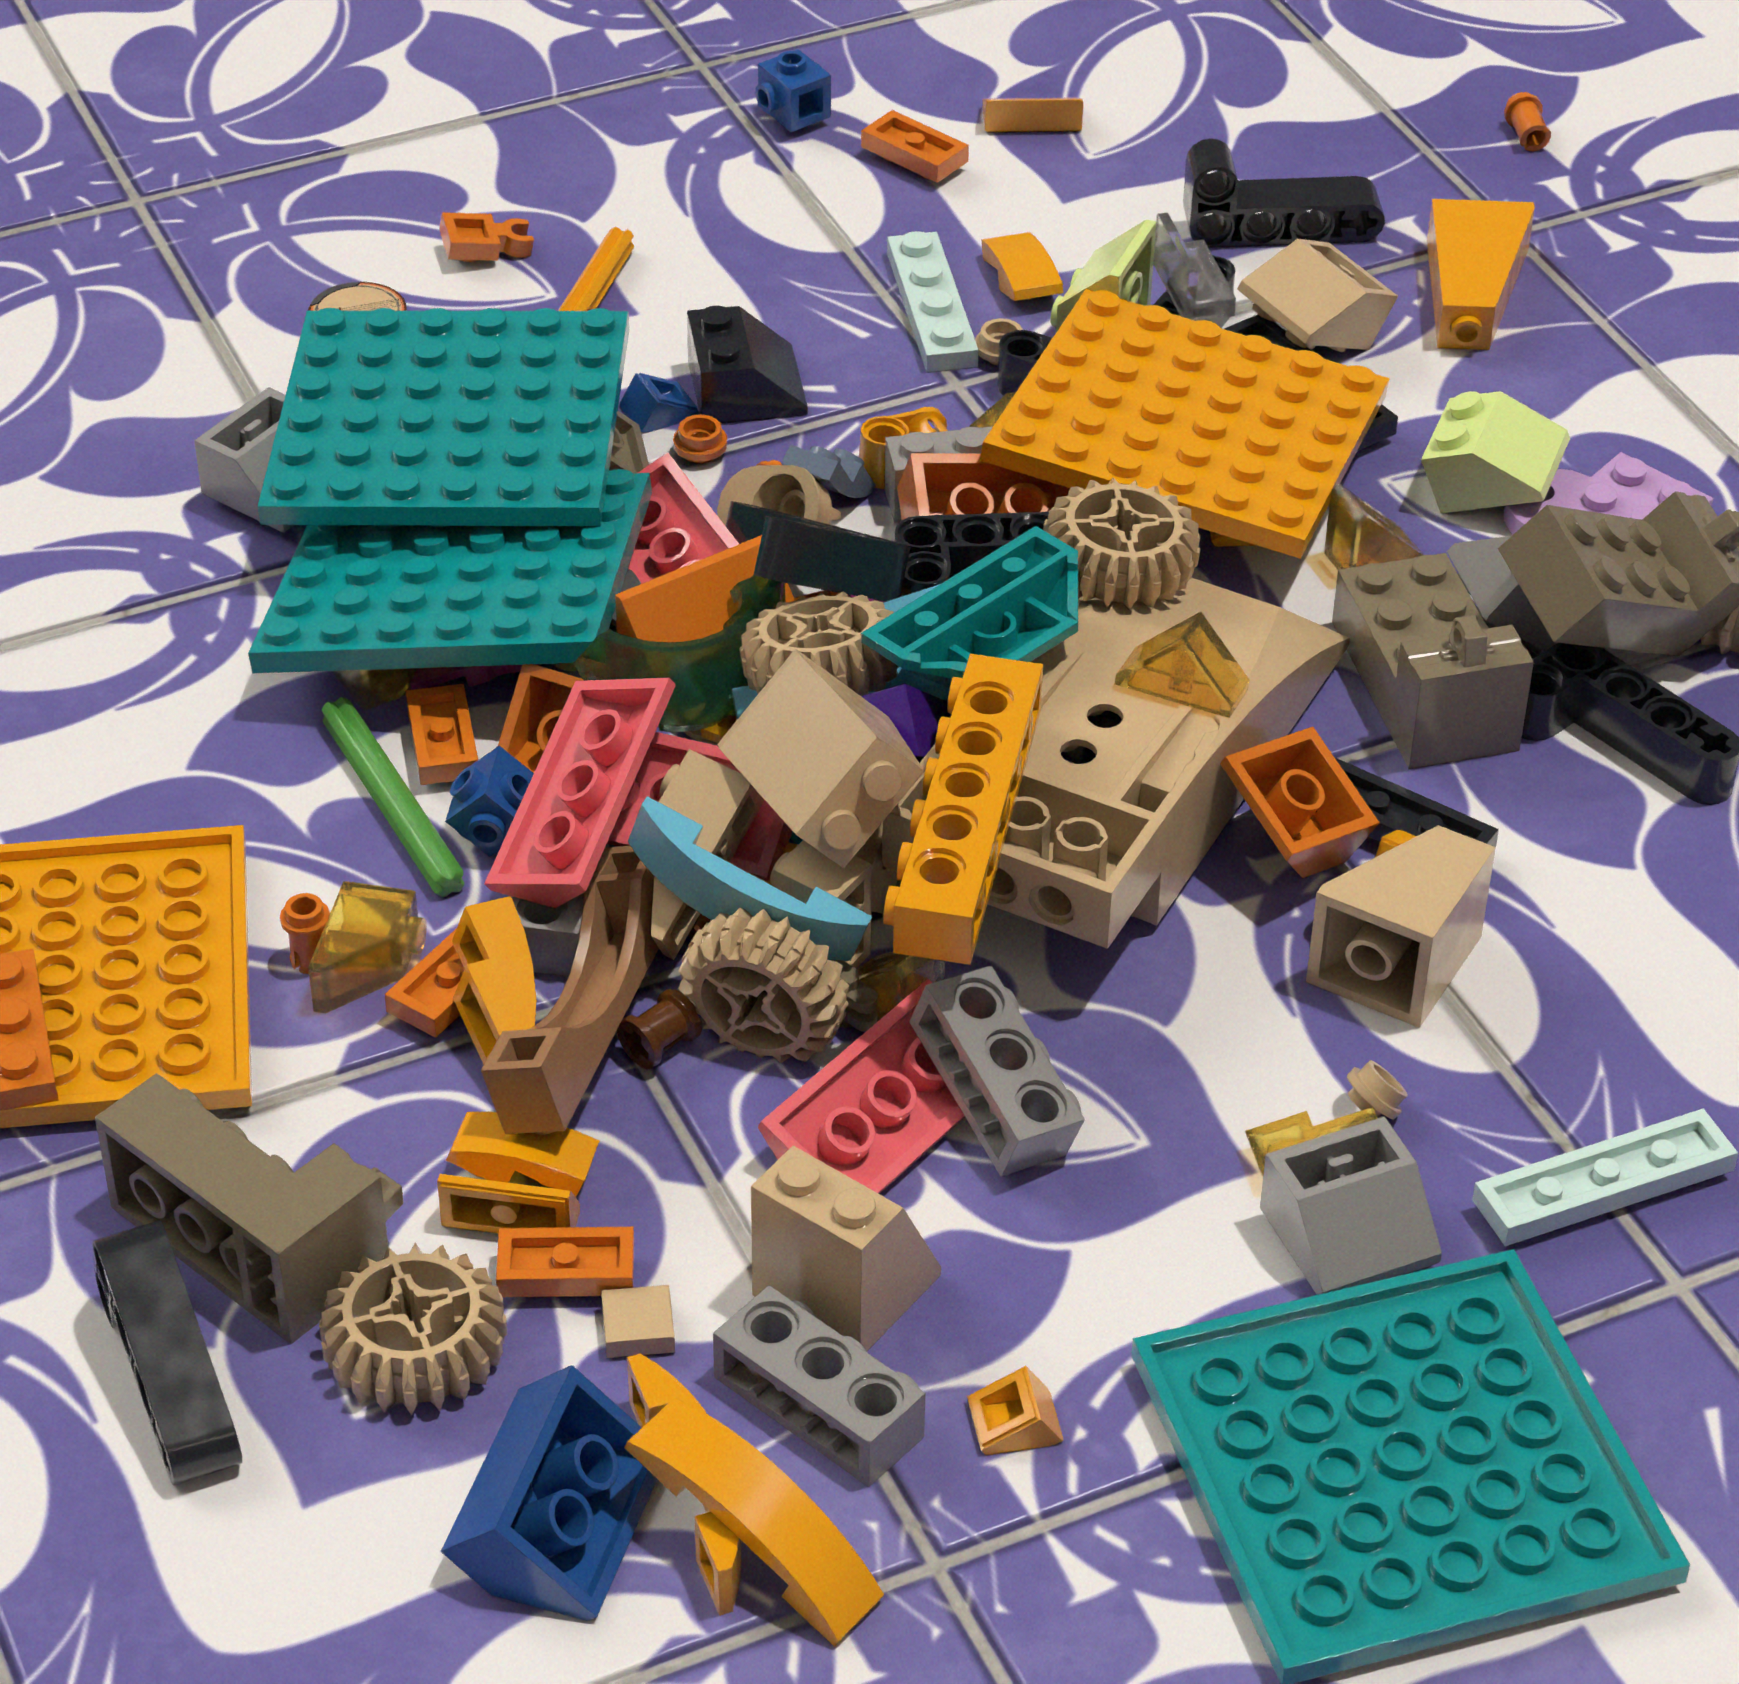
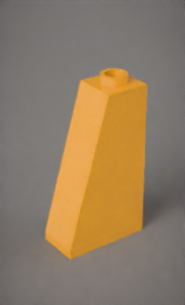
M1432 199L1427 249L1437 348L1490 350L1529 250L1535 209L1534 202Z

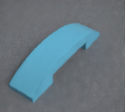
M648 796L646 797L637 815L628 843L650 872L683 902L710 920L715 919L720 912L733 915L740 907L752 916H755L764 909L771 919L777 922L788 916L790 927L799 932L810 929V940L813 943L829 946L828 960L851 961L870 923L871 915L818 887H815L805 904L697 846L696 843L702 831V825Z

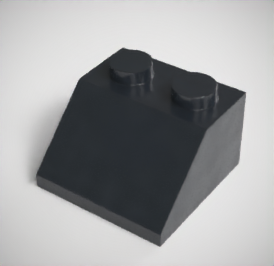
M715 305L705 309L687 310L688 364L700 415L714 417L720 423L808 415V406L791 343L740 306L724 307Z

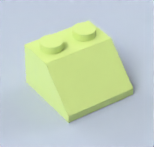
M1146 219L1095 250L1083 269L1077 268L1075 270L1070 288L1064 296L1059 295L1056 298L1052 307L1050 323L1056 327V332L1085 289L1092 291L1105 290L1116 294L1120 299L1144 306L1151 305L1156 221Z
M1470 391L1449 398L1421 458L1440 513L1544 501L1569 443L1570 436L1568 430L1501 391L1483 394Z

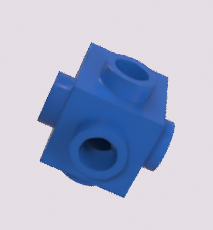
M799 49L786 51L775 58L758 63V85L755 90L758 106L790 132L831 117V74Z
M499 745L474 764L465 768L456 777L450 788V794L453 797L445 822L489 857L500 850L534 773Z

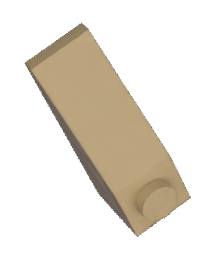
M690 749L680 765L674 764L668 770L662 781L659 793L661 797L659 803L703 826L696 845L727 862H730L764 802L763 797L741 773ZM654 876L651 937L662 954L674 960L700 913L683 902Z

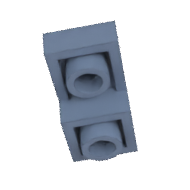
M790 444L781 462V465H795L806 468L815 480L819 481L826 489L848 497L859 498L871 495L876 486L864 468V461L857 455L843 449L836 448L832 453L822 447L811 446L808 451Z

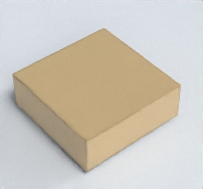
M669 1285L601 1290L607 1358L626 1357L639 1353L650 1355L675 1352Z

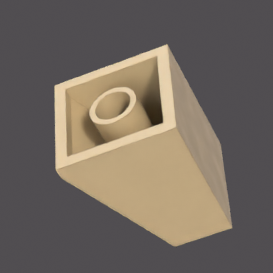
M797 649L791 653L717 744L723 754L798 837L842 868L846 867L924 773V769L889 716Z
M1438 825L1322 884L1316 894L1306 982L1420 1028L1482 936L1496 847Z
M792 1146L751 1185L752 1295L756 1297L770 1285L791 1301L797 1300L805 1304L814 1313L816 1318L842 1336H850L856 1339L866 1351L941 1276L940 1264L903 1207L795 1146Z

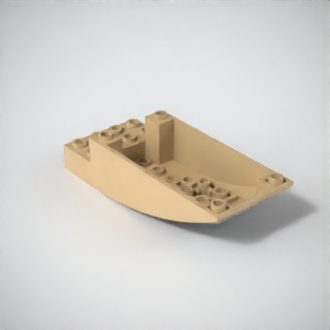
M1194 578L1188 580L1186 589L1176 590L1172 600L1157 598L1153 607H1149L1142 602H1135L1131 610H1129L1123 603L1112 602L1106 608L1104 600L1093 598L1089 601H1084L1083 596L1079 598L1078 632L1031 661L1032 663L1043 664L1041 712L987 904L1107 949L1130 916L1158 925L1244 799L1220 762L1225 756L1288 735L1349 647L1350 638L1281 607ZM1106 710L1112 711L1122 718L1120 724L1111 728L1097 727L1088 720V716L1100 715ZM935 744L920 762L924 772L929 757L939 758L940 754L935 753ZM1079 746L1087 747L1096 754L1092 761L1085 764L1070 763L1061 756V752L1072 751ZM924 773L883 821L882 865L896 871L902 843H913L914 837H910V823L915 800H926L927 795H923Z

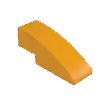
M511 896L466 906L452 939V943L464 966V971L453 1000L483 1065L502 1031L526 1030L535 1026L536 990L533 963L525 930Z

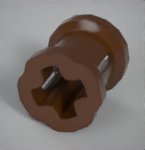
M666 989L659 994L657 1004L639 1016L629 1015L624 1017L617 1029V1035L621 1046L631 1060L641 1068L651 1069L660 1063L662 1053L680 1041H693L699 1037L702 1032V1022L695 1006L687 996L677 989Z

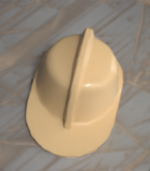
M756 465L743 468L729 479L721 492L717 507V515L724 525H726L731 501L768 508L826 524L841 518V512L832 507V501L826 488L819 481L815 480L806 468L795 465Z

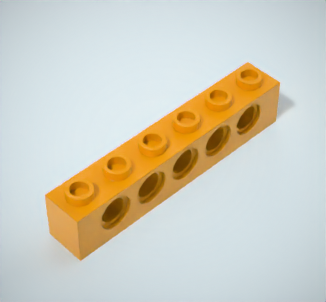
M970 654L963 678H952L947 706L948 713L952 715L951 718L941 716L936 734L935 753L940 755L938 759L929 757L925 767L923 795H927L926 800L916 799L912 810L910 837H914L913 843L903 842L899 853L897 880L901 881L900 887L889 886L886 895L883 923L894 926L893 953L971 965L1041 712L1043 664Z

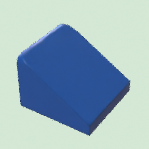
M635 373L620 401L621 410L628 418L639 425L642 433L680 424L683 419L692 415H699L700 413L698 407L678 382L643 373Z

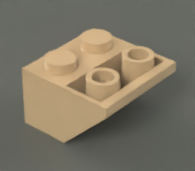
M1296 239L1241 280L1237 288L1238 291L1253 302L1251 308L1255 313L1267 320L1278 322L1287 329L1285 335L1293 343L1303 348L1308 347L1309 349H1313L1315 345L1327 346L1338 352H1345L1347 348L1370 350L1398 298V295L1332 244L1304 239Z

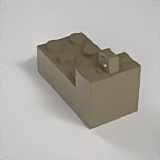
M1675 491L1643 519L1546 505L1497 548L1553 642L1680 656L1739 607V512L1727 509L1717 516L1706 497L1701 495L1688 496L1683 492Z
M1446 553L1422 555L1416 558L1383 563H1370L1364 566L1338 570L1332 623L1337 633L1350 638V644L1346 650L1408 769L1520 750L1534 661L1527 649L1523 647L1513 625L1488 628Z
M157 1073L95 1116L111 1208L136 1227L160 1220L166 1230L174 1255L288 1343H294L322 1319L321 1312L325 1311L324 1304L327 1299V1291L338 1288L341 1271L359 1273L358 1267L360 1266L362 1256L376 1262L383 1260L388 1246L386 1221L404 1203L402 1186L382 1173L378 1168L369 1169L365 1165L354 1162L350 1155L335 1143L293 1172L292 1168L283 1158L275 1154L269 1156L250 1142L245 1133L235 1123L231 1121L224 1123L205 1109L200 1100L191 1091L185 1088L179 1090Z

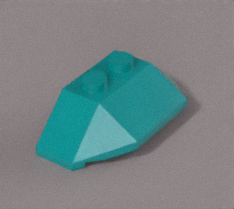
M1035 526L861 632V643L899 667L950 688L953 677L963 678L970 654L1031 662L1078 632V550Z

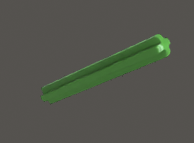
M340 697L334 703L327 701L322 708V712L325 715L323 718L324 725L434 893L438 896L446 897L452 891L459 892L465 883L462 879L463 869L352 702L343 697Z

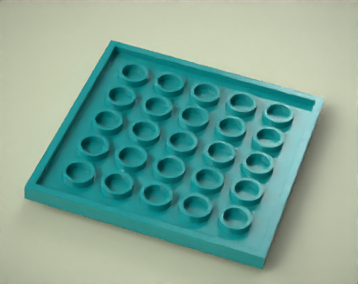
M337 308L307 311L257 506L260 525L601 526L630 330L628 311H610L603 308L591 309L589 311H556L550 308H541L535 311H502L497 308H487L480 311H449L443 308H433L426 311H395L390 308H378L373 311H341Z
M625 469L609 471L601 526L307 525L248 652L252 673L598 662L616 608L615 594L621 592L652 495L650 473H632Z
M1514 1249L1133 1338L1132 1359L1280 1684H1293L1683 1584L1687 1581L1690 1569L1689 1561Z

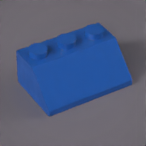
M573 1365L519 1388L440 1552L491 1596L585 1621L597 1618L657 1482V1478L624 1448L627 1441L642 1427Z

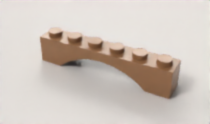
M631 846L608 847L602 853L588 888L584 892L579 941L571 972L559 999L549 1014L532 1028L502 1031L481 1069L505 1134L534 1133L537 1135H547L556 1131L566 1130L659 949L651 937L654 875L639 859Z

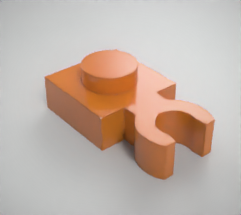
M442 212L439 231L449 260H461L464 262H476L478 260L498 261L500 252L513 257L526 258L531 256L534 243L533 236L527 235L529 222L525 219L512 218L503 223H494L492 214Z

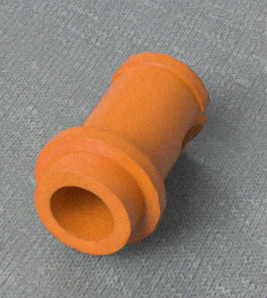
M1519 92L1511 96L1507 101L1504 118L1508 125L1515 128L1519 142L1522 147L1524 146L1525 150L1538 151L1544 148L1551 139L1550 129L1546 126L1541 115L1543 112L1542 103L1533 94Z
M300 893L292 896L287 900L285 907L280 913L281 926L288 933L291 966L293 969L299 967V972L303 974H313L322 971L328 966L331 958L326 937V927L329 925L331 917L328 906L318 896L311 893Z

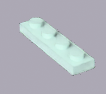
M913 231L905 235L888 236L887 255L926 373L978 367L979 350L938 233Z
M1703 1108L1475 1182L1472 1201L1504 1246H1508L1735 1170L1738 1152Z

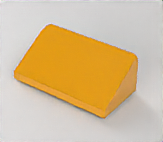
M1082 98L982 99L985 132L1082 130Z
M439 1174L437 1180L441 1226L499 1234V1228L576 1227L580 1215V1203L573 1193L568 1190Z

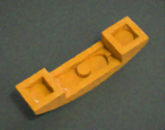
M641 1353L627 1357L629 1403L641 1427L646 1425L673 1398L684 1401L706 1413L691 1392L660 1365ZM703 1505L706 1513L694 1516L696 1562L720 1616L733 1612L738 1596L741 1578V1540Z
M673 1398L627 1441L624 1448L670 1492L677 1497L685 1488L689 1490L788 1584V1587L783 1593L782 1598L834 1647L884 1596V1593L860 1556L814 1501L770 1459L710 1415L684 1401Z

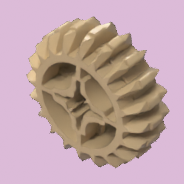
M1113 477L1109 484L1106 485L1090 480L1086 489L1071 487L1067 496L1057 497L1054 507L1049 511L1048 519L1044 522V531L1078 550V590L1082 591L1083 600L1089 601L1093 598L1104 600L1106 608L1112 602L1123 603L1131 610L1135 602H1142L1149 607H1153L1157 598L1172 600L1176 590L1186 589L1188 580L1191 579L1194 573V567L1198 566L1200 555L1199 524L1191 519L1190 508L1178 506V499L1175 495L1161 496L1158 486L1148 489L1142 488L1137 485L1136 480L1130 485L1119 484Z
M821 592L817 597L810 598L800 595L797 601L790 603L780 601L777 603L775 610L765 609L759 612L758 619L748 622L746 624L747 631L741 635V661L744 676L748 680L749 689L755 690L759 694L795 649L860 696L867 695L869 691L885 689L886 682L897 677V668L899 666L861 643V632L894 612L885 609L883 602L869 601L868 597L864 595L851 598L845 592H841L836 596H825Z
M741 907L733 915L720 912L715 919L706 923L702 930L699 929L682 957V964L678 970L682 980L678 989L693 1003L697 1014L701 1015L702 1029H712L719 1035V1044L729 1042L736 1046L738 1051H748L761 1058L773 1056L780 1063L791 1056L807 1062L813 1054L822 1052L825 1045L831 1043L846 1016L845 1010L849 1004L846 1001V994L850 985L840 978L843 965L828 960L829 946L813 943L810 940V929L799 932L790 927L788 916L777 922L772 920L764 909L755 916H752Z
M416 1242L410 1253L400 1255L394 1253L387 1246L383 1260L376 1262L362 1256L360 1266L358 1267L359 1273L341 1271L338 1288L327 1291V1299L324 1304L325 1311L321 1312L322 1319L319 1321L323 1358L328 1363V1368L333 1370L334 1377L338 1381L340 1388L352 1387V1392L356 1395L359 1403L376 1397L377 1403L383 1412L387 1411L396 1402L404 1403L412 1415L418 1403L430 1401L440 1411L445 1396L451 1394L466 1401L468 1391L470 1390V1383L486 1384L490 1367L500 1365V1357L503 1353L502 1344L505 1343L504 1336L507 1335L503 1297L499 1293L498 1286L492 1285V1279L488 1276L486 1268L473 1269V1264L470 1262L467 1253L450 1260L443 1244L431 1254L422 1253Z

